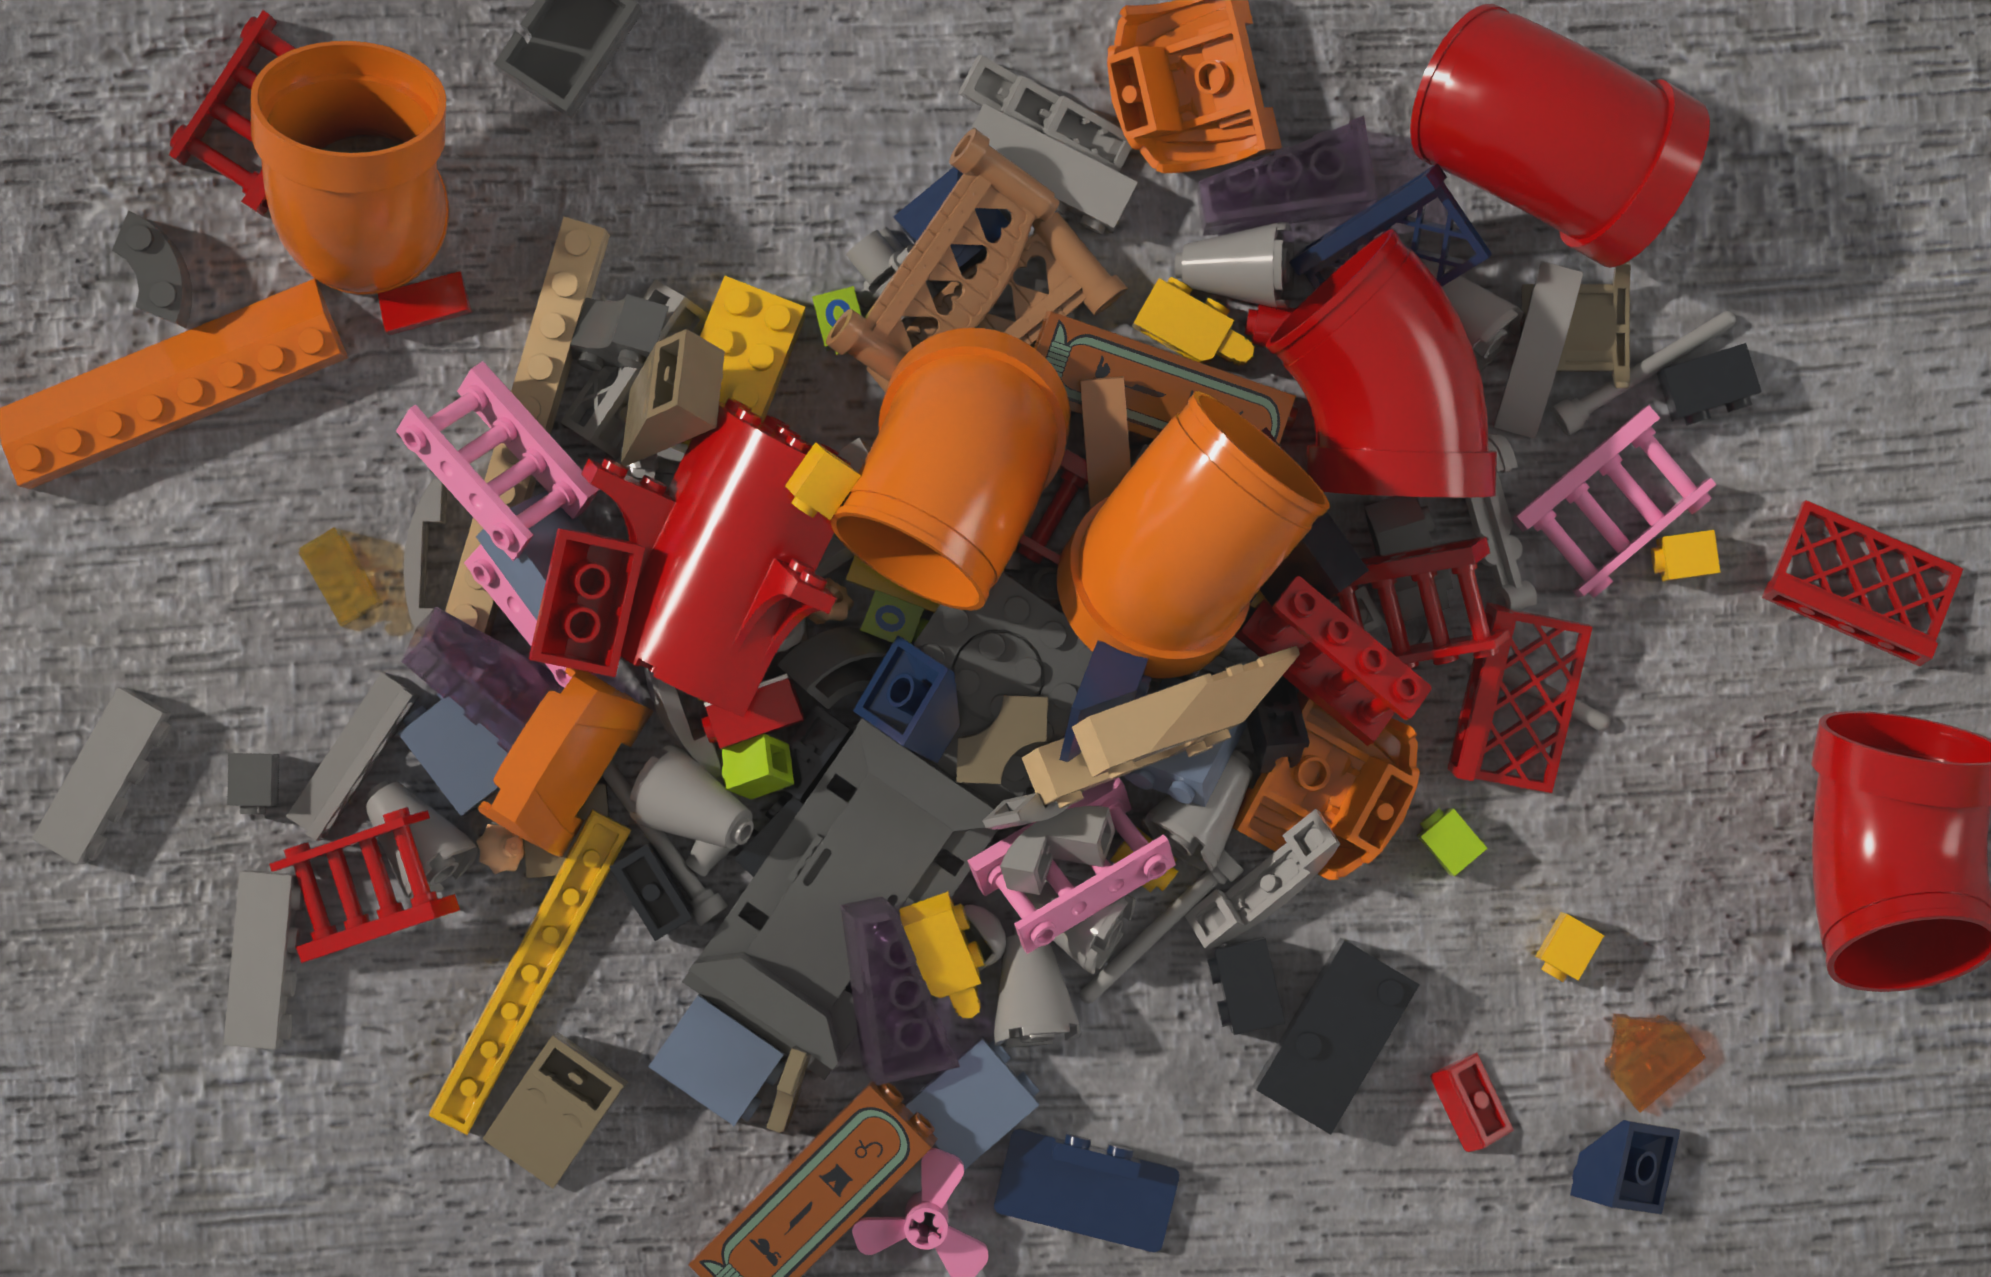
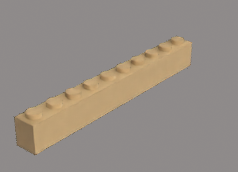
M564 216L511 390L513 395L550 435L573 361L571 342L586 297L592 298L610 238V234L605 228ZM501 443L493 450L484 480L486 483L519 462L505 444ZM530 475L499 497L511 508L532 498L537 480L534 476ZM473 518L439 633L487 646L499 606L483 586L474 580L471 571L464 564L480 546L476 536L483 528Z

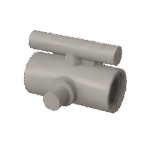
M888 227L868 234L846 254L866 280L863 285L864 289L857 295L858 301L865 307H869L877 301L906 256L914 247L909 245L907 248H904ZM926 280L925 282L933 299L939 291L930 280ZM902 316V322L908 319L910 316Z

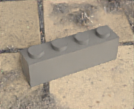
M983 104L971 129L976 128L990 139L989 145L1053 191L1055 193L1054 197L1060 201L1055 212L1064 215L1066 210L1076 214L1081 217L1079 224L1097 234L1102 235L1104 230L1114 233L1137 188V181Z
M118 687L34 833L32 840L76 865L86 864L89 859L94 861L106 844L107 838L102 835L110 821L116 823L127 807L128 800L124 797L132 783L138 785L145 776L150 765L146 758L152 747H160L171 729V725L167 721L172 713L128 688Z
M253 870L239 872L223 1045L276 1050L283 1047L284 1040L290 1039L292 1014H286L287 999L294 996L296 989V971H290L292 953H298L296 946L300 945V928L294 927L296 910H302L304 902L296 874Z

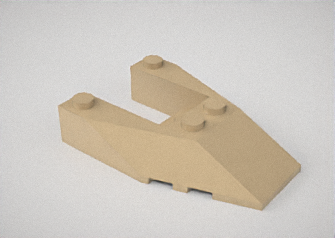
M1297 646L1260 657L1256 661L1245 665L1240 663L1231 666L1226 671L1212 676L1210 673L1085 718L1072 726L1082 752L1071 761L1059 760L1064 738L1041 746L1022 757L1035 793H1039L1044 806L1057 801L1059 809L1083 800V791L1184 751L1187 752L1188 757L1198 755L1212 749L1213 745L1230 739L1229 730L1246 720L1300 655Z

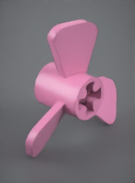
M931 1148L921 1160L922 1191L914 1194L908 1200L905 1208V1217L860 1218L852 1226V1234L858 1250L865 1255H873L907 1238L913 1246L919 1249L929 1250L935 1248L950 1277H975L988 1261L989 1254L986 1244L948 1225V1205L946 1202L964 1175V1165L960 1158L938 1148ZM924 1212L935 1214L933 1227L921 1224L925 1219Z

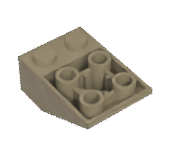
M688 329L656 342L630 388L621 464L626 467L716 428L720 389L723 379L724 350Z
M557 1032L552 1035L483 1137V1140L554 1189L623 1091L628 1081Z

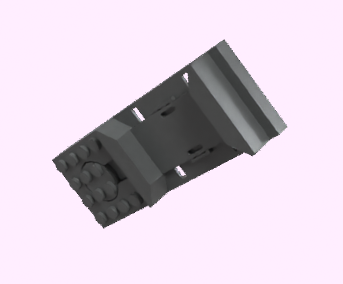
M1003 571L997 583L991 587L989 597L981 609L972 611L960 610L940 604L913 644L955 673L960 726L939 762L936 763L902 746L862 718L857 724V728L682 981L685 985L788 1056L791 1048L794 1046H798L809 1053L811 1057L807 1069L823 1080L834 1070L845 1050L912 955L902 929L899 909L947 891L950 897L953 896L971 870L967 860L983 852L998 831V829L986 828L982 820L1003 800L1022 796L1031 784L1022 757L1041 746L1061 740L1066 733L1071 708L1093 652L1076 635L1061 609L1006 571ZM1004 695L1048 697L1047 741L1032 743L1019 749L1007 762L1001 784L956 782L958 737L975 735L988 728L1000 713ZM835 774L858 788L849 803L827 788ZM942 847L964 862L955 876L933 861ZM747 902L769 916L761 930L739 916ZM854 975L876 990L867 1004L845 989Z

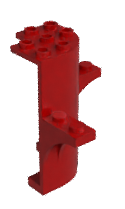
M728 397L726 403L719 401L716 428L692 438L669 487L647 475H643L641 481L626 475L629 470L627 467L608 458H604L602 464L588 458L581 474L591 485L605 492L616 502L625 520L629 541L645 547L621 657L635 666L640 665L654 673L653 676L687 694L744 717L772 659L789 633L800 621L814 612L822 611L829 614L837 599L825 587L828 581L815 574L834 531L831 526V520L819 512L812 518L791 503L795 496L785 487L812 448V445L800 439L801 435L789 429L790 425L770 415H766L764 421H762V417L751 412L752 408ZM816 442L828 451H830L831 453H833L834 455H836L838 458L846 462L847 464L851 465L849 461L838 456V451L820 442Z

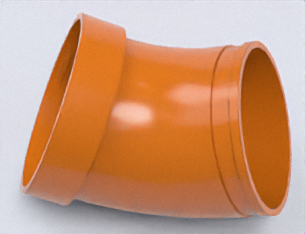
M330 41L310 44L286 52L271 61L257 75L251 89V137L254 148L262 161L265 195L271 219L288 253L299 266L315 279L330 288L349 294L375 295L402 287L422 274L435 259L442 247L449 222L448 195L444 181L437 169V160L444 149L446 133V94L439 78L424 63L402 51L360 41ZM357 135L381 136L401 143L388 149L361 153L321 150L337 140Z
M985 328L948 330L931 336L916 345L899 362L890 378L880 409L879 433L858 471L861 477L847 495L841 507L838 508L831 518V526L838 539L870 568L918 596L950 608L969 611L981 609L989 597L991 587L997 583L1015 551L1043 490L1056 475L1064 456L1070 429L1071 412L1066 389L1054 367L1040 352L1019 338Z
M1195 391L1188 399V404L1181 412H1177L1121 480L1112 494L1097 503L1083 517L1066 543L1060 556L1057 570V590L1063 612L1076 635L1092 652L1099 640L1123 652L1148 658L1144 675L1152 678H1174L1191 674L1211 663L1222 652L1244 622L1251 599L1311 530L1314 521L1319 516L1324 515L1329 509L1330 503L1323 491L1306 471L1266 434L1221 401L1203 392Z

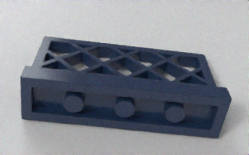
M1435 164L1302 248L1289 263L1298 276L1304 273L1316 289L1325 281L1319 271L1327 266L1339 268L1346 262V260L1340 258L1349 253L1348 259H1350L1357 253L1359 246L1362 244L1367 245L1375 239V236L1390 230L1396 223L1415 227L1411 247H1406L1412 249L1421 259L1439 263L1436 279L1441 287L1482 263L1492 253L1443 182L1447 178L1446 174L1438 164ZM1437 197L1448 211L1446 225L1424 220L1426 204ZM1418 210L1416 218L1409 216L1410 214ZM1454 222L1456 223L1458 228L1453 227ZM1422 229L1444 234L1441 254L1418 249ZM1451 236L1466 239L1476 254L1467 260L1448 256ZM1446 265L1454 267L1445 273Z

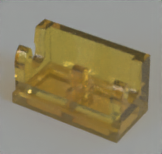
M333 527L299 548L300 552L298 553L300 557L304 560L337 618L340 627L350 624L383 605L381 598L341 529Z

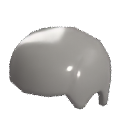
M966 905L963 908L970 928L964 930L969 943L973 941L978 943L985 963L984 966L978 967L980 972L1000 960L1005 953V931L999 919L988 909L975 905Z

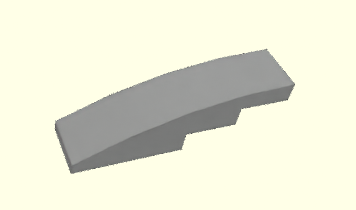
M983 55L976 57L958 92L959 95L981 107L983 104H986L1120 172L1132 148L1126 140L1122 129L1069 98L1054 94L1025 76H1017Z

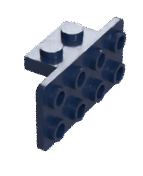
M1016 1129L1012 1132L994 1201V1209L997 1213L1149 1252L1161 1250L1180 1177L1176 1168L1132 1157L1134 1151L1125 1147L1108 1144L1107 1150L1090 1146L1091 1139L1078 1135L1066 1134L1064 1140L1024 1129Z

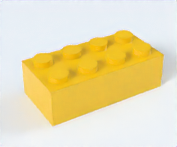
M724 275L700 334V337L725 351L720 402L726 403L728 397L733 398L752 408L751 412L762 417V421H764L805 321V306ZM692 438L670 448L685 453Z

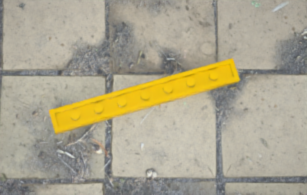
M594 809L591 810L430 1109V1117L468 1135L607 877L610 866L614 864L628 838L631 828Z

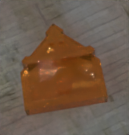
M1613 1013L1611 1027L1614 1029L1610 1056L1605 1059V1066L1611 1071L1610 1078L1631 1105L1641 1113L1706 1057L1682 1026L1677 1022L1670 1021L1664 1015H1657L1656 1018H1644Z

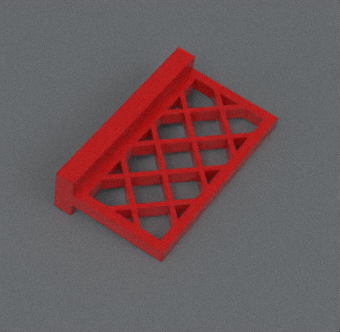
M1805 500L1801 504L1774 575L1767 583L1762 598L1920 667L1933 659L1938 646L1936 639L1964 569ZM1811 515L1823 520L1830 537L1811 544L1804 528L1808 516ZM1836 527H1839L1846 531L1838 533ZM1855 534L1864 539L1870 554L1851 561L1841 539ZM1800 539L1803 547L1795 550ZM1833 542L1842 565L1823 572L1814 549ZM1876 544L1885 548L1878 550ZM1894 551L1903 555L1909 571L1890 578L1881 556ZM1806 552L1815 575L1802 580L1786 573L1792 557ZM1873 559L1882 582L1863 589L1853 566ZM1915 561L1924 564V566L1918 568ZM1933 568L1949 575L1944 590L1930 596L1920 573ZM1845 570L1855 592L1841 597L1832 593L1826 577ZM1912 576L1922 599L1902 606L1893 583ZM1818 580L1820 587L1811 583ZM1885 587L1894 610L1880 614L1872 610L1865 594ZM1858 598L1860 605L1850 600ZM1940 598L1937 608H1935L1933 600ZM1923 604L1925 605L1931 619L1927 634L1912 628L1905 611ZM1897 615L1900 622L1890 617Z
M1487 602L1485 615L1490 632L1509 629L1511 638L1499 647L1497 654L1484 658H1473L1447 769L1458 779L1469 781L1478 779L1552 793L1593 627L1585 623L1508 609L1503 605ZM1516 621L1532 624L1540 636L1521 650L1518 649L1512 639ZM1541 626L1551 627L1553 629L1545 633ZM1565 630L1579 633L1575 649L1560 658L1550 640ZM1545 644L1556 662L1535 675L1524 657ZM1511 647L1514 654L1508 658L1509 650ZM1519 661L1530 679L1509 692L1502 681L1504 671ZM1572 661L1570 671H1568L1565 665ZM1561 669L1567 679L1565 691L1550 700L1540 682ZM1535 686L1545 704L1524 716L1514 699ZM1501 689L1504 696L1498 699L1499 691ZM1510 703L1520 720L1499 734L1492 723L1494 712ZM1561 704L1560 712L1558 713L1555 707ZM1551 711L1557 721L1555 732L1540 741L1530 723ZM1525 727L1535 745L1514 758L1504 740ZM1491 731L1494 737L1488 741L1489 733ZM1499 744L1510 762L1496 771L1481 769L1484 754ZM1551 745L1550 753L1548 754L1545 748ZM1539 752L1547 762L1543 781L1527 778L1519 766ZM1515 769L1519 776L1507 773Z

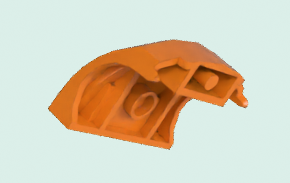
M1174 0L1150 5H1126L1120 10L1119 14L1122 17L1118 20L1114 45L1109 46L1107 57L1111 100L1129 145L1133 149L1139 150L1152 168L1161 173L1191 172L1240 162L1282 149L1273 107H1264L1246 30L1247 25L1253 24L1248 0Z
M566 668L565 670L572 678L561 694L556 691H548L499 767L493 781L500 788V791L494 802L490 804L483 801L478 807V811L487 818L522 839L558 857L564 855L583 825L584 820L576 816V814L584 805L612 761L621 743L632 747L653 713L652 709L625 692L622 693L590 672Z
M1299 690L1297 697L1310 741L1309 747L1304 748L1301 760L1295 767L1290 768L1288 757H1281L1275 761L1276 766L1272 772L1261 773L1253 789L1248 788L1232 828L1276 852L1287 843L1282 835L1314 809H1317L1340 842L1336 852L1318 875L1328 880H1338L1339 877H1346L1362 864L1371 863L1383 851L1403 823L1416 791L1420 775L1419 768H1417L1418 742L1415 738L1417 734L1412 726L1391 718L1376 741L1366 746Z

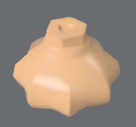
M831 578L825 579L828 581L825 587L837 599L829 614L817 611L808 615L809 619L816 624H824L828 620L843 621L847 618L848 611L854 606V601L848 596L846 587L835 583Z
M487 824L484 834L476 841L480 850L479 862L489 866L495 875L503 871L515 872L520 861L525 857L523 839L499 824Z

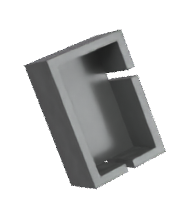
M536 0L520 23L525 33L532 38L527 44L523 36L515 31L494 62V65L501 74L572 120L643 12L639 4L634 0Z

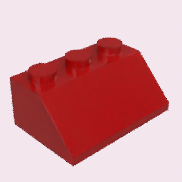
M558 528L528 659L616 677L645 547L622 539Z

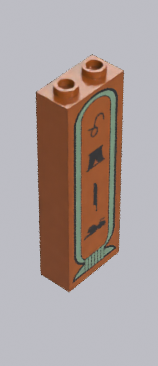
M1046 311L1034 349L1040 352L1058 373L1067 392L1070 411L1083 415L1080 380L1124 376L1128 431L1151 439H1155L1175 414L1184 409L1188 404V399L1195 391L1203 392L1221 401L1251 422L1259 430L1267 427L1278 444H1280L1284 429L1290 431L1293 427L1298 413V406L1293 405L1295 395L1052 311Z
M875 1077L696 1254L688 1265L700 1277H801L933 1147L938 1139L933 1134L935 1131L933 1125L919 1112L913 1114L902 1103L904 1098L894 1085L888 1081L882 1083Z

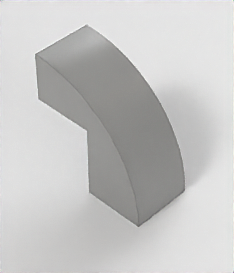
M1082 806L1066 809L1057 816L1038 821L1026 829L1010 846L1000 865L1007 889L1041 895L1053 858L1103 867L1115 833L1109 807Z

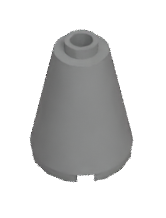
M1278 222L1185 244L1183 253H1176L1175 276L1177 279H1183V283L1191 289L1272 308L1288 309L1291 301L1283 300L1284 291H1293L1294 269L1289 261L1294 257V243L1285 242L1284 231H1292L1289 222Z
M1431 262L1425 265L1433 276L1437 278L1439 264ZM1459 276L1442 286L1460 317L1473 347L1479 371L1481 372L1506 348L1503 342L1508 335V331L1514 336L1517 334L1525 320L1526 313L1518 306Z
M667 745L662 749L668 751V753L660 759L652 756L647 761L636 779L630 796V800L636 803V813L629 810L630 817L636 823L644 827L728 849L742 845L750 838L754 828L751 811L730 791L726 790L715 777L695 761L684 749L677 745Z
M1234 750L1205 807L1193 802L1189 804L1178 802L1168 794L1144 816L1141 821L1142 827L1154 840L1158 834L1161 836L1164 834L1169 840L1172 854L1181 861L1198 870L1204 871L1208 867L1210 872L1213 871L1219 862L1252 780L1253 772L1249 768L1251 762L1242 753Z
M383 781L373 787L367 794L368 801L365 805V811L373 827L385 823L384 814L408 807L410 814L428 810L430 819L410 825V829L431 892L436 891V894L444 890L440 883L451 874L457 880L473 864L478 856L479 850L470 837L400 782L389 784L388 781ZM393 832L378 836L404 895L409 899L414 898Z
M1066 876L1074 888L1085 882ZM1045 880L1041 895L1024 892L1037 910L1059 897L1047 880ZM1128 894L1058 935L1053 941L1084 970L1095 974V968L1100 970L1119 944L1124 932L1120 931L1123 925L1121 920L1123 917L1129 921L1131 920L1136 906V899Z
M1016 928L1012 930L1013 936L1006 938L1005 953L1002 958L994 1027L995 1046H999L1004 1042L1006 1047L1053 1044L1055 1035L1064 1033L1065 1041L1080 1037V1025L1051 943L1038 947L1027 954L1021 945Z

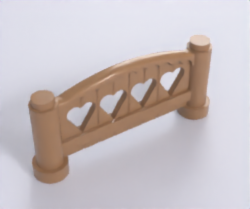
M976 128L971 129L957 144L949 160V164L962 172L963 175L865 318L853 309H848L832 327L827 337L826 345L840 355L846 352L889 382L899 362L913 349L902 322V316L934 317L938 322V329L933 335L927 336L928 338L948 330L977 328L1008 284L1021 257L1034 220L1040 218L1045 222L1058 208L1060 201L1054 197L1055 193L989 145L990 139ZM975 208L1007 209L1011 213V222L1007 227L1001 228V237L998 241L990 243L986 240ZM951 244L982 245L986 248L987 257L982 263L976 264L977 271L972 278L966 279L961 275L950 246ZM926 280L958 281L962 285V294L959 298L952 300V309L949 313L942 315L937 312L925 282Z
M1055 212L1045 222L1040 218L1034 220L1032 227L1035 230L1028 237L1018 264L1008 282L1013 292L1015 322L987 314L980 323V328L1007 333L1031 346L1037 340L1046 311L1068 316L1084 303L1092 314L1096 316L1106 310L1126 292L1128 288L1117 275H1109L1059 212ZM986 257L965 270L961 275L966 279L972 278L977 271L976 264L985 261ZM1032 257H1042L1046 262L1049 294L1017 285L1013 279L1015 271L1019 268H1027L1028 261ZM951 281L932 299L939 314L949 313L952 309V300L961 296L963 289L958 281ZM916 317L906 330L912 347L914 348L927 339V336L933 335L938 329V322L934 317ZM867 367L866 370L883 391L886 392L889 382Z

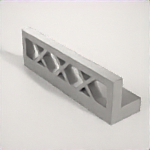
M655 279L642 299L658 303L663 295L669 298L665 304L669 306L668 313L658 341L685 329L698 335L704 327L709 314L682 294ZM603 366L601 371H594L560 423L616 459L620 454V447H623L630 388L641 368ZM618 370L617 379L613 385L606 388V380L612 372ZM594 406V413L585 427L579 425L578 423L586 410Z
M381 672L286 817L307 830L305 834L315 841L325 840L402 724L403 719L406 718L420 696L386 673Z

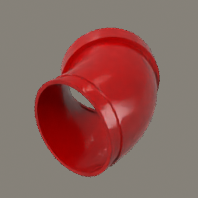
M1483 4L1469 11L1451 28L1432 56L1414 101L1410 135L1413 150L1422 161L1430 165L1438 164L1443 171L1502 199L1559 230L1560 237L1567 246L1604 267L1612 268L1625 264L1649 246L1666 227L1682 204L1696 178L1705 155L1710 133V116L1708 109L1702 102L1665 80L1647 81L1612 60L1520 15L1509 13V11L1498 5Z
M1390 229L1360 249L1322 282L1282 322L1266 343V348L1272 354H1276L1284 363L1283 366L1297 381L1312 411L1316 430V444L1307 445L1306 473L1323 492L1404 497H1493L1496 493L1497 451L1488 450V415L1482 378L1473 347L1457 311L1440 283L1415 252L1410 248L1408 249L1399 239V235L1393 229Z
M1843 711L1822 716L1819 719L1811 761L1812 767L1819 773L1813 816L1812 863L1816 913L1822 947L1826 953L1828 974L1835 982L1848 988L1873 992H1893L1933 986L1961 977L1979 968L1991 959V890L1988 872V829L1991 811V739L1955 726L1897 714Z

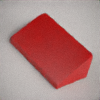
M461 271L378 293L383 325L388 335L472 313Z
M1477 1052L1430 1075L1436 1092L1466 1152L1484 1149L1514 1131Z

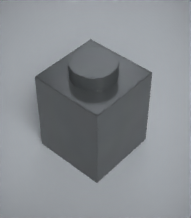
M228 753L227 805L240 806V814H266V806H278L279 754Z

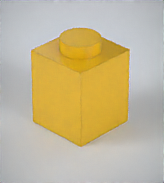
M815 442L785 487L795 496L791 503L812 518L819 512L831 520L861 475L852 466Z
M1715 530L1660 537L1656 539L1657 547L1651 548L1653 570L1655 573H1661L1662 581L1721 573Z
M1560 912L1535 957L1545 962L1541 970L1564 983L1567 976L1579 981L1605 935L1569 914Z

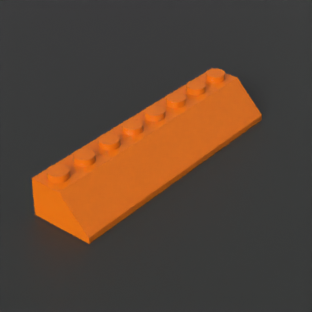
M314 278L1 407V445L17 485L33 489L346 360L348 356L317 280Z

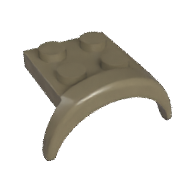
M1629 261L1614 268L1612 284H1580L1556 372H1612L1615 388H1629L1631 274ZM1522 284L1521 310L1526 315L1534 284Z

